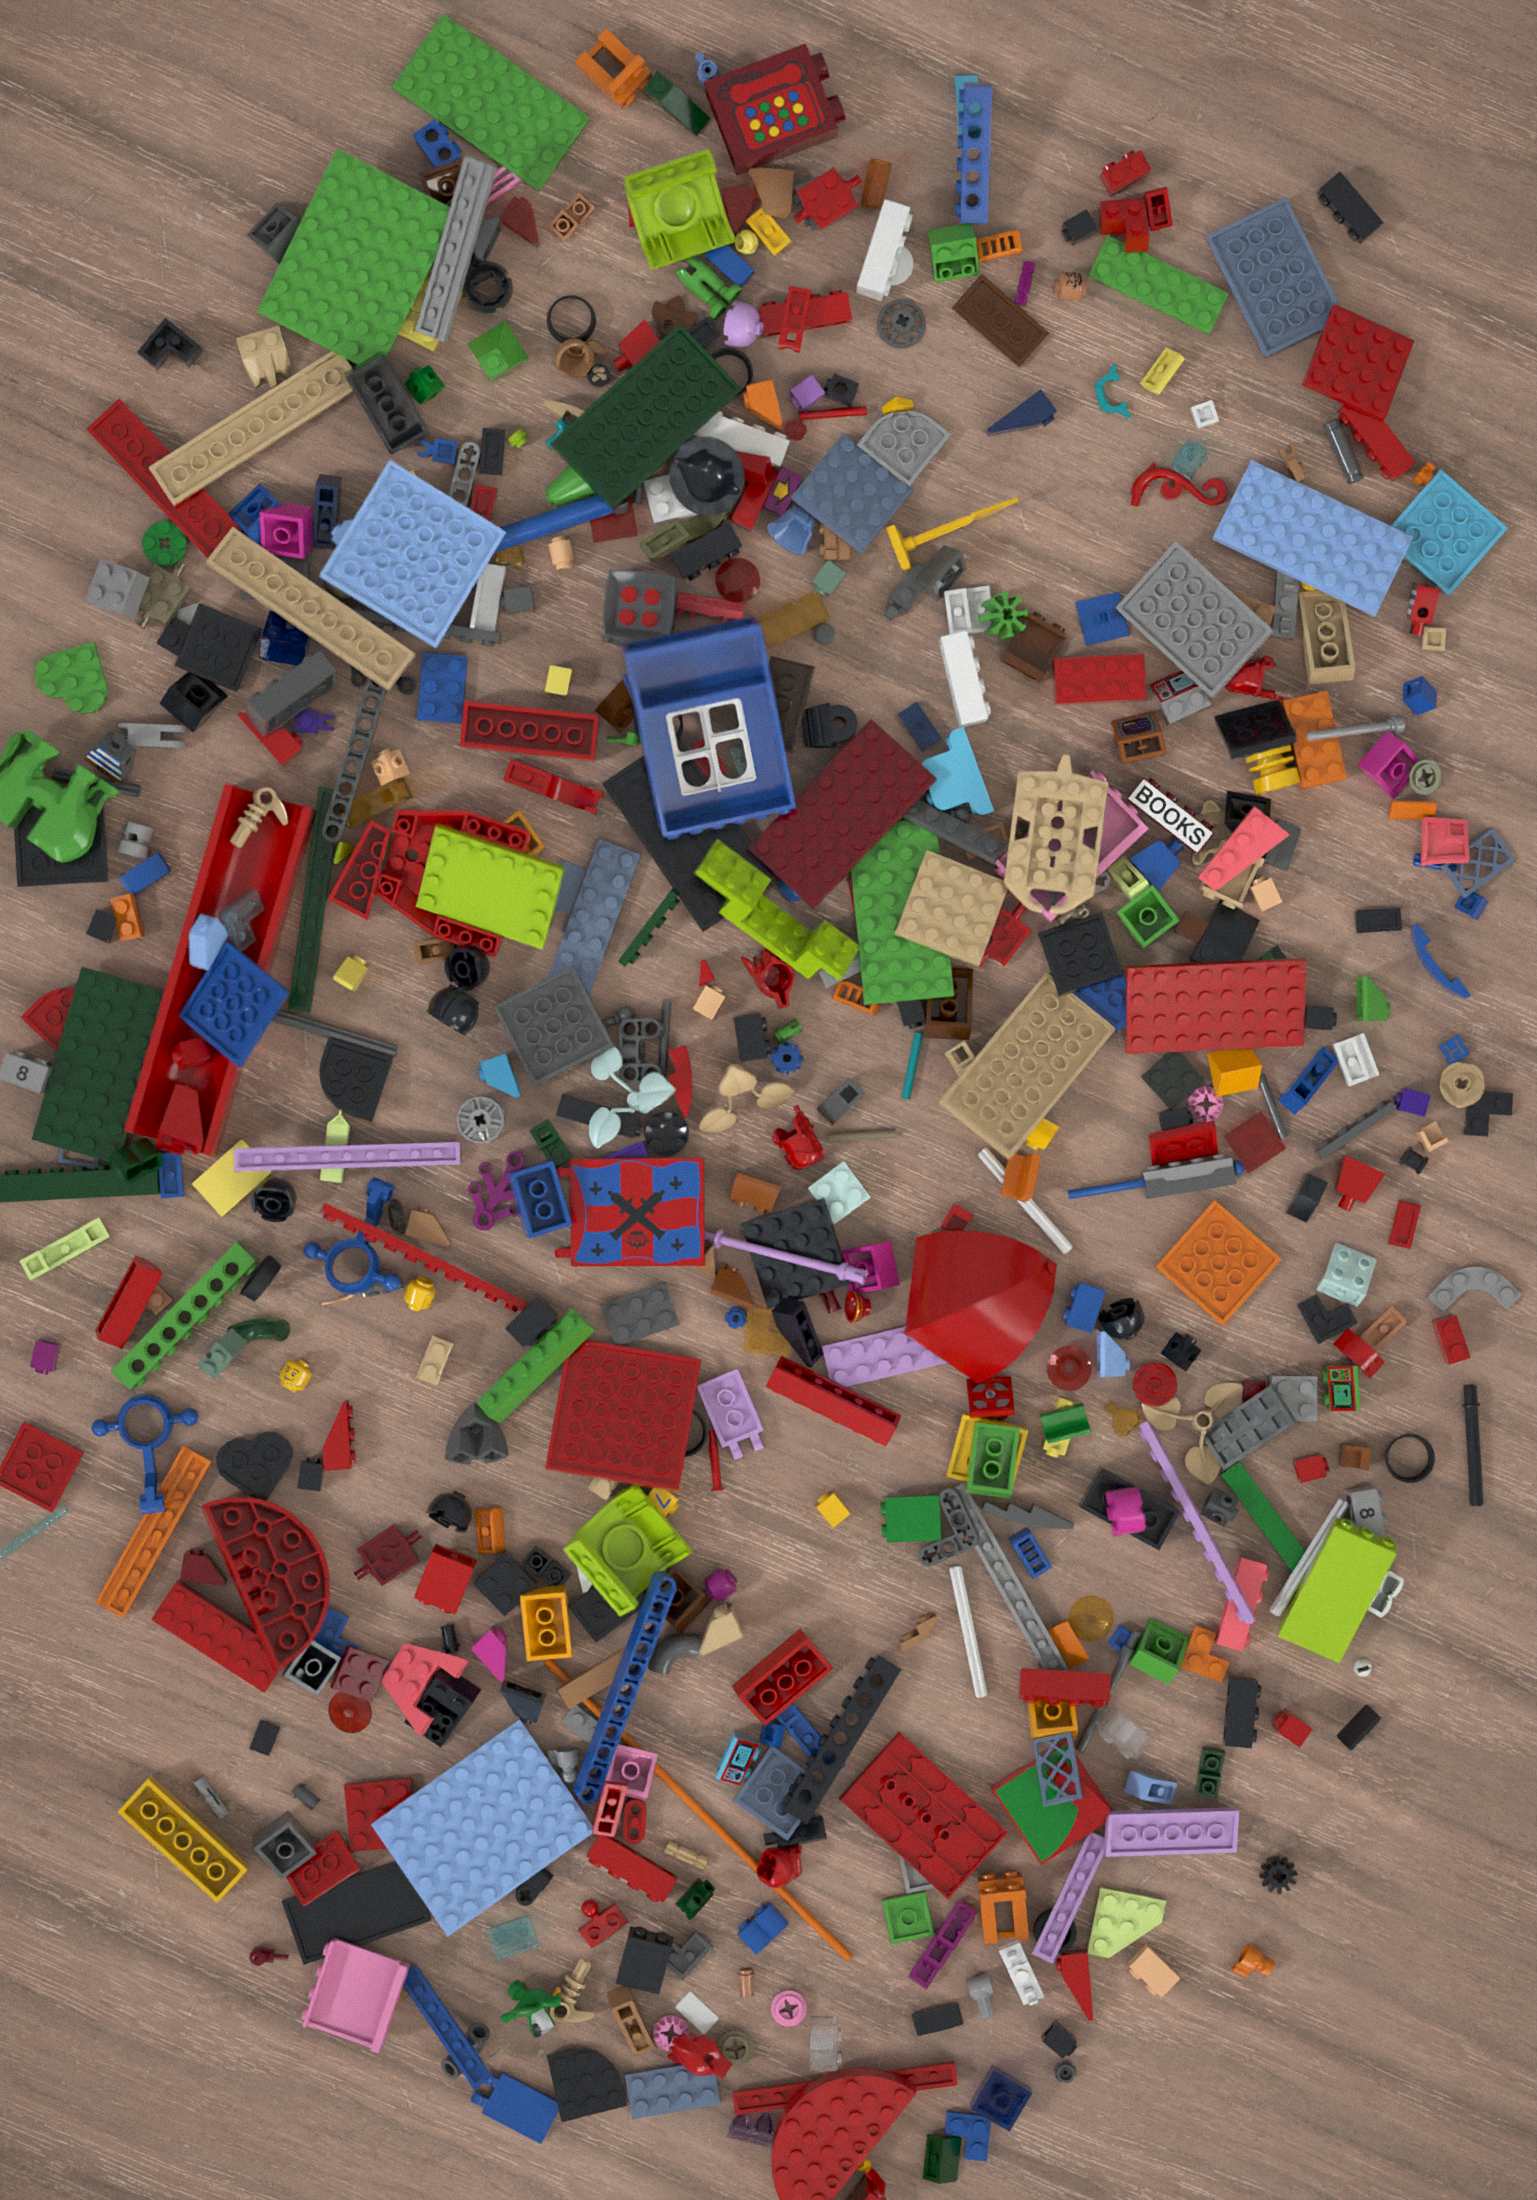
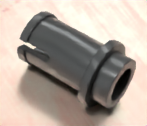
M300 1782L291 1792L294 1795V1799L298 1798L310 1810H313L321 1800L306 1788V1784H301Z

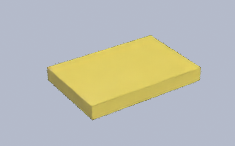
M243 1139L192 1183L221 1217L228 1213L272 1173L271 1170L234 1171V1148H251Z

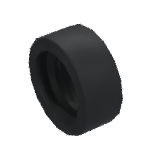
M1052 1909L1040 1914L1034 1923L1033 1932L1036 1942ZM1074 1920L1068 1930V1936L1063 1941L1057 1954L1066 1952L1074 1944L1077 1934Z

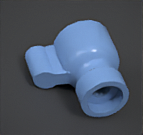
M699 52L695 55V61L699 64L697 79L704 86L705 81L719 76V69L712 60H704L703 53Z

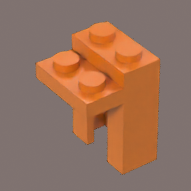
M606 28L597 37L598 43L588 53L584 51L575 60V64L622 109L625 105L628 107L636 99L635 94L640 89L643 91L645 85L652 78V72L645 66V60L639 54L635 56ZM602 48L624 68L615 79L592 59Z
M1013 1870L1006 1871L1004 1875L995 1876V1873L982 1874V1877L977 1878L984 1944L998 1943V1939L1012 1937L1020 1941L1029 1940L1025 1902L1026 1892L1022 1873H1017V1871ZM1011 1901L1014 1930L997 1932L994 1902Z

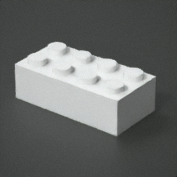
M884 200L858 281L856 294L881 302L883 296L888 297L892 285V279H889L890 274L895 275L899 261L896 255L897 253H902L906 236H903V233L909 231L913 215L909 214L911 207Z
M967 631L940 637L939 646L959 728L986 722L991 711L988 701L984 702L982 694L986 691L983 679L979 680L977 675L980 670L978 658H973L972 654L975 648L973 636H968Z

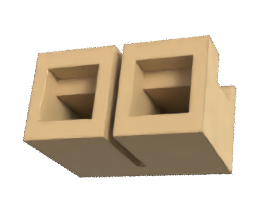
M965 1041L945 1052L946 1057L959 1077L975 1058Z

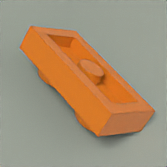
M129 893L110 898L114 917L117 918L116 925L121 942L143 937L144 932L134 894Z

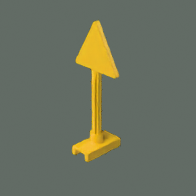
M1016 497L975 511L969 516H963L915 537L909 536L903 539L896 525H891L886 530L902 570L906 571L913 568L908 551L916 549L917 545L964 527L974 520L979 521L1019 502Z

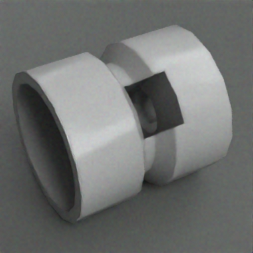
M126 821L123 831L125 839L121 840L118 852L146 859L149 851L147 842L152 840L154 829Z

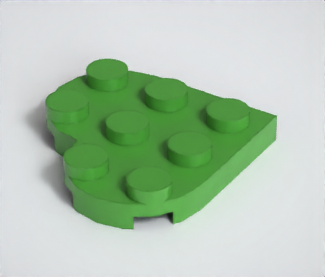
M95 642L49 654L37 662L35 666V682L39 690L44 695L55 699L64 698L66 704L73 711L81 714H91L100 710L101 706L105 703L108 696V687Z

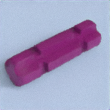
M1024 261L1023 273L1020 275L1017 289L1018 294H1016L1015 304L1025 306L1027 304V294L1030 291L1033 278L1032 273L1035 269V263Z

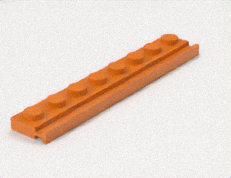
M183 1445L157 1491L163 1492L165 1512L144 1514L95 1603L125 1618L212 1460Z

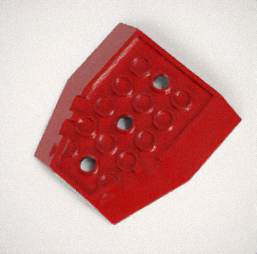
M397 810L392 827V832H395L386 867L379 875L375 894L431 936L460 946H476L485 954L496 957L504 936L416 907L435 827L437 824L526 854H529L531 848V831L469 810ZM409 849L417 851V860H412L408 857Z

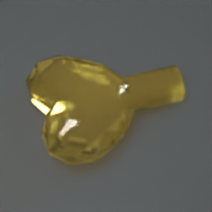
M518 545L499 551L496 555V562L499 566H511L513 569H519L525 562L523 552Z
M1111 1401L1105 1406L1113 1415V1428L1119 1436H1127L1131 1428L1136 1427L1140 1423V1416L1137 1412L1128 1409L1119 1410Z

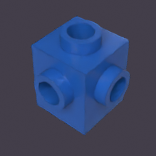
M785 1041L784 1045L779 1044L778 1048H773L770 1060L774 1061L773 1066L777 1067V1072L788 1075L789 1071L794 1072L795 1068L800 1069L804 1057L800 1056L801 1051L797 1050L798 1045ZM784 1054H790V1062L786 1063L783 1061L782 1057Z

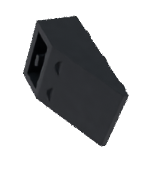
M441 1668L417 1704L418 1708L434 1718L424 1737L441 1748L473 1704L481 1689L464 1677L455 1678ZM406 1719L404 1723L413 1728L410 1722Z

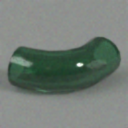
M271 1317L244 1320L229 1326L227 1329L228 1331L230 1328H233L248 1343L258 1340L281 1342L287 1339L290 1333V1325L286 1320Z

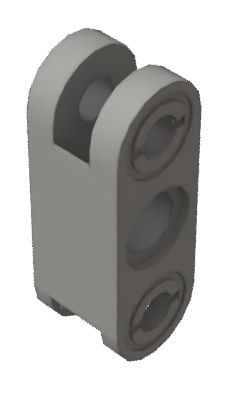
M118 723V728L128 730L126 742L133 747L185 749V742L172 741V733L184 734L186 733V726Z

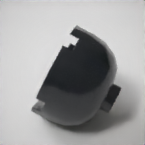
M463 945L449 952V957L444 962L445 972L448 980L454 982L458 986L457 988L462 991H469L479 987L487 980L490 972V962L482 950L476 946Z
M269 1177L256 1186L252 1193L250 1204L255 1213L257 1210L262 1215V1219L270 1222H283L294 1213L297 1196L294 1187L288 1181L278 1177Z
M1133 1298L1121 1299L1110 1304L1112 1309L1107 1312L1104 1309L1098 1316L1099 1322L1103 1330L1115 1339H1133L1144 1324L1145 1316L1138 1299L1136 1302H1134Z
M454 1491L453 1494H439L432 1500L426 1510V1513H429L428 1517L445 1528L454 1526L456 1527L455 1531L459 1533H465L472 1520L470 1504L465 1501L466 1497L457 1491Z

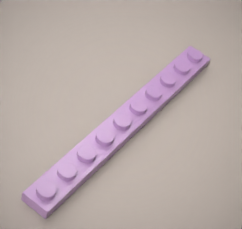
M460 1142L234 1148V1171L460 1164Z
M1149 1420L1140 1424L1141 1430L1138 1432L1144 1443L1148 1441L1152 1448L1149 1450L1151 1457L1155 1463L1159 1461L1162 1467L1160 1473L1165 1482L1169 1481L1173 1487L1171 1493L1175 1501H1180L1184 1508L1181 1510L1187 1522H1192L1195 1528L1192 1532L1198 1542L1202 1541L1206 1549L1203 1550V1553L1208 1562L1213 1561L1216 1567L1214 1573L1218 1581H1223L1226 1585L1225 1594L1230 1602H1235L1238 1608L1235 1612L1241 1622L1245 1621L1247 1625L1256 1620L1254 1613Z

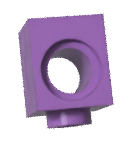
M811 375L790 390L791 397L789 399L796 409L800 407L802 411H805L825 397V392L814 376Z

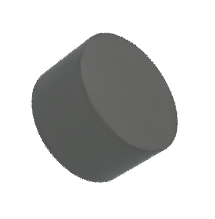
M820 624L814 633L815 640L822 645L831 643L835 635L833 627L829 624Z

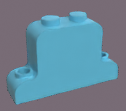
M964 727L955 729L946 738L949 751L928 758L922 763L937 778V781L929 788V793L925 794L927 802L941 811L969 803L972 814L985 816L993 813L994 809Z

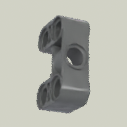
M625 1019L621 1022L619 1026L618 1050L622 1055L623 1062L619 1075L624 1083L640 1084L653 1067L664 1078L666 1077V1071L662 1065L645 1064V1039H658L665 1033V1024L660 1019ZM630 1022L636 1027L633 1035H630L627 1031ZM653 1022L658 1027L654 1035L649 1032V1026ZM630 1068H634L636 1071V1077L633 1080L629 1079L627 1074Z

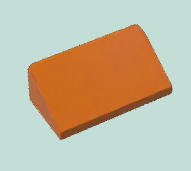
M1393 800L1389 803V819L1422 820L1423 817H1434L1437 803Z
M503 1508L475 1509L478 1554L505 1552Z
M1066 1619L1047 1630L1069 1669L1089 1660L1088 1655Z

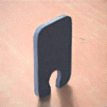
M564 861L558 864L564 866L565 871L554 914L562 910L568 914L570 919L587 869ZM568 922L563 926L561 932H565Z

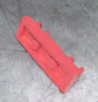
M679 592L676 608L679 609L678 617L680 618L683 611L687 610L691 613L690 619L692 620L695 617V613L698 612L706 617L723 616L722 623H725L728 618H733L734 620L742 619L745 603Z

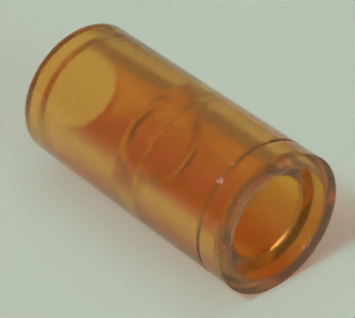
M870 159L860 203L862 206L871 209H882L891 163L879 159Z

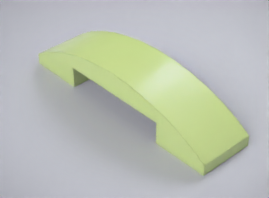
M97 1218L20 1260V1263L31 1281L94 1247L110 1236L101 1219Z

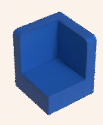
M1423 676L1403 683V701L1416 715L1436 709L1437 691Z

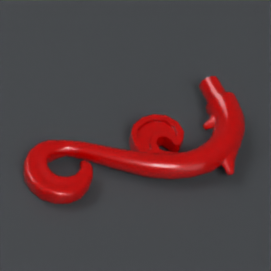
M1153 462L1149 468L1135 479L1130 492L1132 495L1131 506L1139 507L1141 496L1144 495L1145 490L1150 488L1148 483L1155 479L1165 478L1173 481L1174 486L1172 488L1169 487L1168 481L1161 485L1160 493L1163 498L1167 500L1178 498L1184 487L1201 502L1210 506H1217L1225 501L1228 489L1222 480L1212 478L1204 483L1202 490L1206 491L1207 488L1214 487L1217 490V497L1213 499L1207 498L1185 476L1168 468H1155L1156 463Z

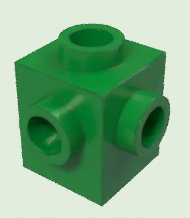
M430 365L422 369L420 367L413 369L409 373L410 378L404 383L419 405L435 398L445 387Z

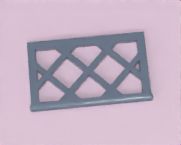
M1492 827L1469 844V850L1477 848L1476 860L1470 859L1468 861L1470 864H1475L1474 876L1463 875L1464 863L1459 864L1458 874L1452 873L1448 868L1451 863H1444L1440 866L1463 898L1469 896L1516 860ZM1491 835L1494 839V847L1482 845L1483 839ZM1482 849L1493 851L1492 863L1480 861ZM1497 852L1504 853L1508 860L1501 865L1496 864ZM1480 865L1491 867V873L1484 878H1480ZM1462 879L1473 880V886L1465 891L1462 887Z
M1072 1732L1032 1739L1043 1806L1047 1807L1049 1805L1083 1799ZM1067 1738L1069 1748L1066 1752L1056 1746L1060 1739ZM1047 1743L1050 1745V1748L1042 1757L1039 1755L1038 1744ZM1053 1749L1064 1755L1057 1766L1047 1760ZM1067 1758L1072 1763L1073 1771L1070 1775L1060 1769ZM1044 1763L1054 1768L1048 1780L1043 1778L1042 1766ZM1057 1772L1068 1778L1061 1789L1051 1784ZM1073 1781L1077 1794L1069 1796L1064 1791L1070 1782ZM1048 1786L1058 1792L1054 1799L1047 1800L1046 1789Z

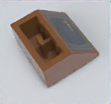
M1155 711L1111 721L1121 765L1167 754L1162 730Z

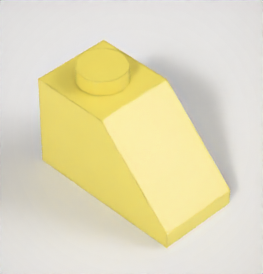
M355 955L351 958L348 956L332 979L348 989L356 991L369 968L364 966L366 961Z

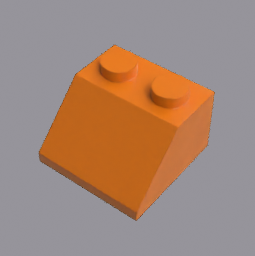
M773 380L747 385L746 392L743 393L745 409H750L752 416L776 431H782L783 423Z

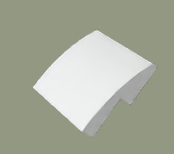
M990 586L944 591L950 634L967 631L968 634H975L988 630L992 622L985 621L979 623L978 616L989 612L984 607L982 608L981 604L991 599Z

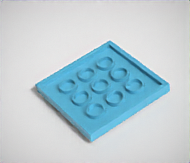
M1441 469L1391 525L1413 536L1404 559L1447 596H1450L1508 529L1506 525Z

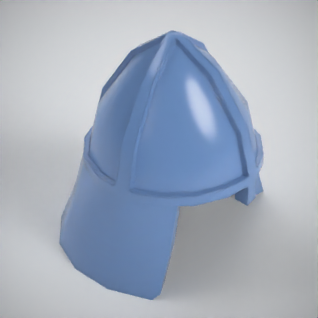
M800 505L793 506L768 524V532L787 551L803 555L813 534L815 517Z

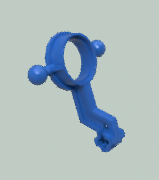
M376 1177L369 1181L366 1191L369 1197L367 1199L364 1222L377 1228L383 1216V1202L388 1203L394 1195V1184ZM361 1232L358 1233L355 1240L340 1241L329 1252L321 1250L320 1245L316 1242L307 1243L304 1247V1255L308 1259L320 1258L325 1260L326 1278L331 1286L340 1293L350 1295L362 1293L369 1289L375 1281L382 1283L388 1291H395L400 1287L401 1281L399 1276L396 1274L384 1275L379 1273L381 1268L379 1256L374 1248L369 1245L370 1241L363 1238L364 1234ZM346 1249H362L368 1254L370 1261L369 1269L365 1276L353 1283H344L336 1279L333 1273V1265L337 1256Z
M146 1394L132 1397L123 1404L116 1422H106L103 1419H98L93 1422L91 1427L94 1435L98 1437L105 1436L108 1431L119 1430L120 1436L128 1445L142 1450L145 1468V1494L140 1495L142 1514L165 1512L163 1492H157L158 1480L153 1448L159 1447L168 1439L173 1430V1423L183 1422L187 1426H192L197 1423L199 1417L197 1411L192 1408L185 1409L181 1414L172 1415L169 1406L162 1399ZM150 1404L161 1412L164 1419V1429L157 1439L150 1442H140L132 1438L128 1433L125 1420L128 1411L133 1406Z

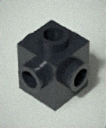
M1176 1332L1168 1341L1161 1354L1186 1372L1202 1350L1195 1346L1197 1341L1191 1336L1185 1334L1183 1337Z

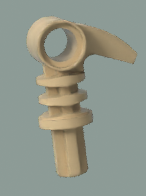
M262 787L253 793L254 803L248 804L250 809L243 812L246 815L244 818H238L237 821L241 824L231 838V842L237 847L241 848L252 831H258L257 822L261 823L260 817L266 816L270 810L276 814L283 826L288 823L286 810L273 789ZM264 791L270 796V800L266 804L260 801V794Z
M579 1959L572 1975L566 1974L565 1980L567 1984L562 1985L564 1990L561 1991L560 2005L565 2006L567 2012L560 2015L556 2013L554 2007H551L550 2014L555 2021L583 2022L594 2018V2012L581 2011L574 2008L577 2001L575 1996H580L579 1989H584L586 1986L583 1981L591 1967V1963L588 1960Z

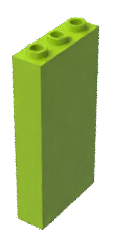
M1335 1517L1278 1626V1637L1340 1663L1397 1555V1544L1389 1537H1380L1368 1528H1360L1353 1525L1348 1519Z

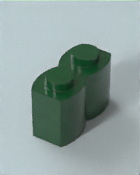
M148 1138L137 1140L128 1148L119 1149L109 1156L110 1169L124 1184L139 1179L143 1174L154 1172L163 1165L161 1152Z

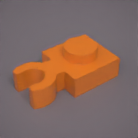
M1428 461L1411 482L1417 487L1422 482L1426 485L1434 476L1432 471L1435 469V466Z

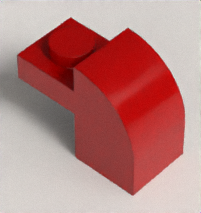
M1349 1328L1333 1343L1368 1378H1371L1385 1363L1365 1341Z

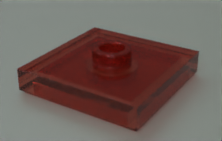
M631 494L627 497L631 511L619 515L612 513L590 521L593 543L638 536Z
M1262 1111L1224 1135V1138L1242 1162L1247 1173L1252 1172L1286 1149Z

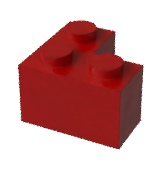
M1145 198L1100 201L1099 224L1101 235L1123 234L1125 253L1148 251L1149 229Z

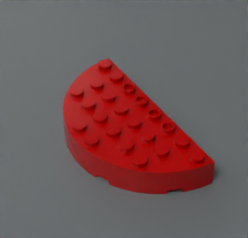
M250 1497L223 1498L203 1504L201 1507L203 1515L275 1673L295 1660L309 1646L325 1619L330 1598V1577L324 1553L317 1539L307 1526L299 1521L295 1515L276 1504Z
M852 2067L827 2073L822 2078L813 2083L810 2082L803 2087L783 2110L777 2122L772 2140V2176L779 2199L833 2200L917 2094L915 2084L893 2072L888 2073L872 2067Z

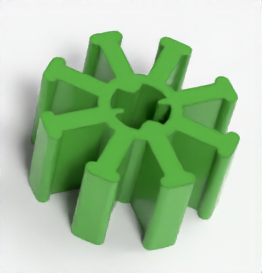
M1002 592L981 604V607H984L989 612L978 616L979 623L985 621L992 622L988 630L984 631L987 636L999 633L998 639L1004 640L1013 637L1015 633L1025 629L1026 625H1023L1018 620L1027 617L1028 609L1015 610L1018 603L1022 602L1021 597L1017 595L1008 599L1007 595L1009 593Z

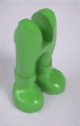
M693 256L689 257L686 261L696 272L691 276L682 267H679L675 272L681 282L693 294L702 299L706 305L709 304L711 308L709 314L716 320L727 310L728 305L715 297V294L709 291L702 282H706L729 305L736 300L742 288L738 284H734L731 287L726 286V283L703 261Z

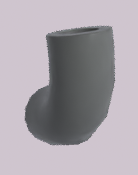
M680 1633L665 1639L655 1649L649 1661L648 1669L656 1673L669 1674L673 1662L678 1657L683 1655L697 1657L702 1635Z
M479 2022L471 2024L465 2034L478 2054L482 2051L490 2037L489 2028ZM450 2054L441 2062V2068L449 2078L456 2079L462 2074Z

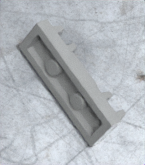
M1277 571L1274 606L1277 608L1273 615L1272 629L1274 633L1271 637L1294 639L1299 581L1280 571Z

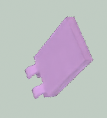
M738 1369L697 1385L722 1448L729 1446L735 1460L743 1457L737 1442L750 1437L755 1451L764 1448L758 1435L764 1429Z

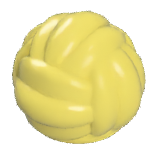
M741 230L735 237L736 249L743 254L754 253L758 247V237L750 230Z

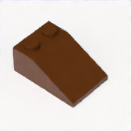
M462 159L419 173L427 196L451 207L463 165Z
M951 967L954 997L926 999L925 1038L970 1039L973 969Z

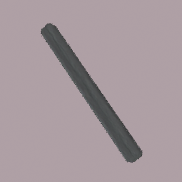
M278 1010L272 1019L273 1022L338 1040L395 1058L398 1051L397 1045L283 1010Z

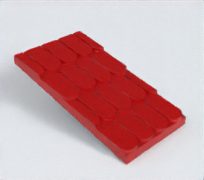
M900 1732L892 1738L877 1757L872 1760L838 1798L947 1900L1008 1834L999 1823Z

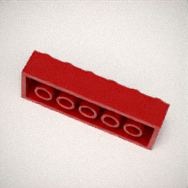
M464 701L460 747L595 762L600 717L599 715Z
M180 1579L175 1582L151 1619L263 1693L267 1691L280 1671L278 1670L274 1673L254 1627Z

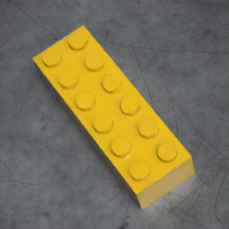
M152 1775L118 1811L127 1822L216 1903L222 1899L250 1867V1864Z

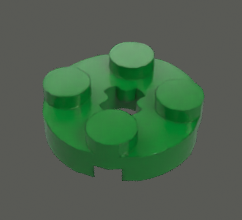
M163 520L154 523L144 533L142 539L143 550L146 557L154 564L173 566L178 561H181L187 553V536L173 522ZM169 538L171 540L169 542L170 548L164 547L160 549V540Z

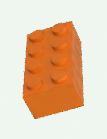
M1328 691L1283 700L1281 705L1297 738V742L1290 744L1292 756H1294V767L1297 768L1301 781L1298 783L1299 789L1303 790L1347 779L1338 737L1311 741L1306 738V734L1310 731L1336 728Z

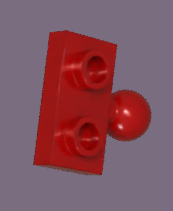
M588 1899L582 1903V1914L592 1919L581 1926L578 1931L591 1949L628 1923L627 1918L615 1903L601 1913L598 1912L599 1906L596 1901Z

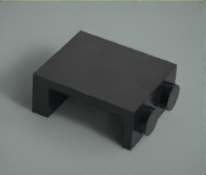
M630 1926L615 1984L659 1995L674 1937L663 1932H651L644 1927Z

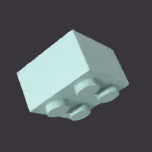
M844 1161L807 1187L816 1200L825 1198L831 1220L834 1224L871 1198Z

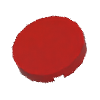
M1153 1362L1142 1365L1136 1371L1133 1379V1391L1136 1398L1143 1404L1150 1407H1161L1168 1404L1174 1398L1177 1390V1379L1174 1371L1167 1365Z

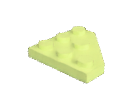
M1100 1886L1087 1953L1110 1958L1160 1925L1163 1919L1166 1900Z

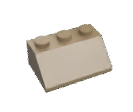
M725 1603L714 1608V1613L710 1616L701 1640L700 1653L702 1656L743 1637V1628L732 1604L727 1606Z

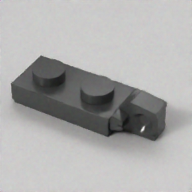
M918 562L889 597L890 599L887 603L891 606L884 615L889 620H892L898 612L902 615L905 611L907 612L924 591L922 585L915 579L924 569Z

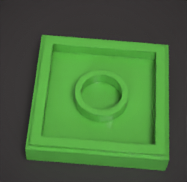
M925 1890L882 1899L891 1944L935 1935Z

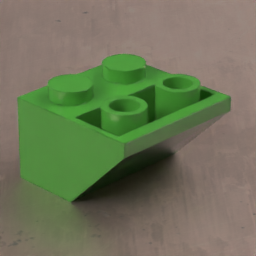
M972 223L927 230L935 283L979 275L976 237Z

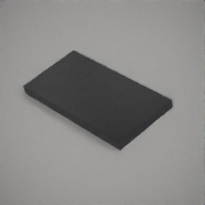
M396 1861L350 1876L306 1906H302L297 1895L282 1900L303 1965L325 1958L326 1956L323 1955L325 1945L334 1938L360 1946L431 1921L426 1904Z

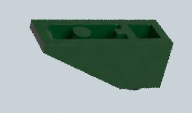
M658 71L643 88L645 96L695 136L698 135L710 120L708 115Z

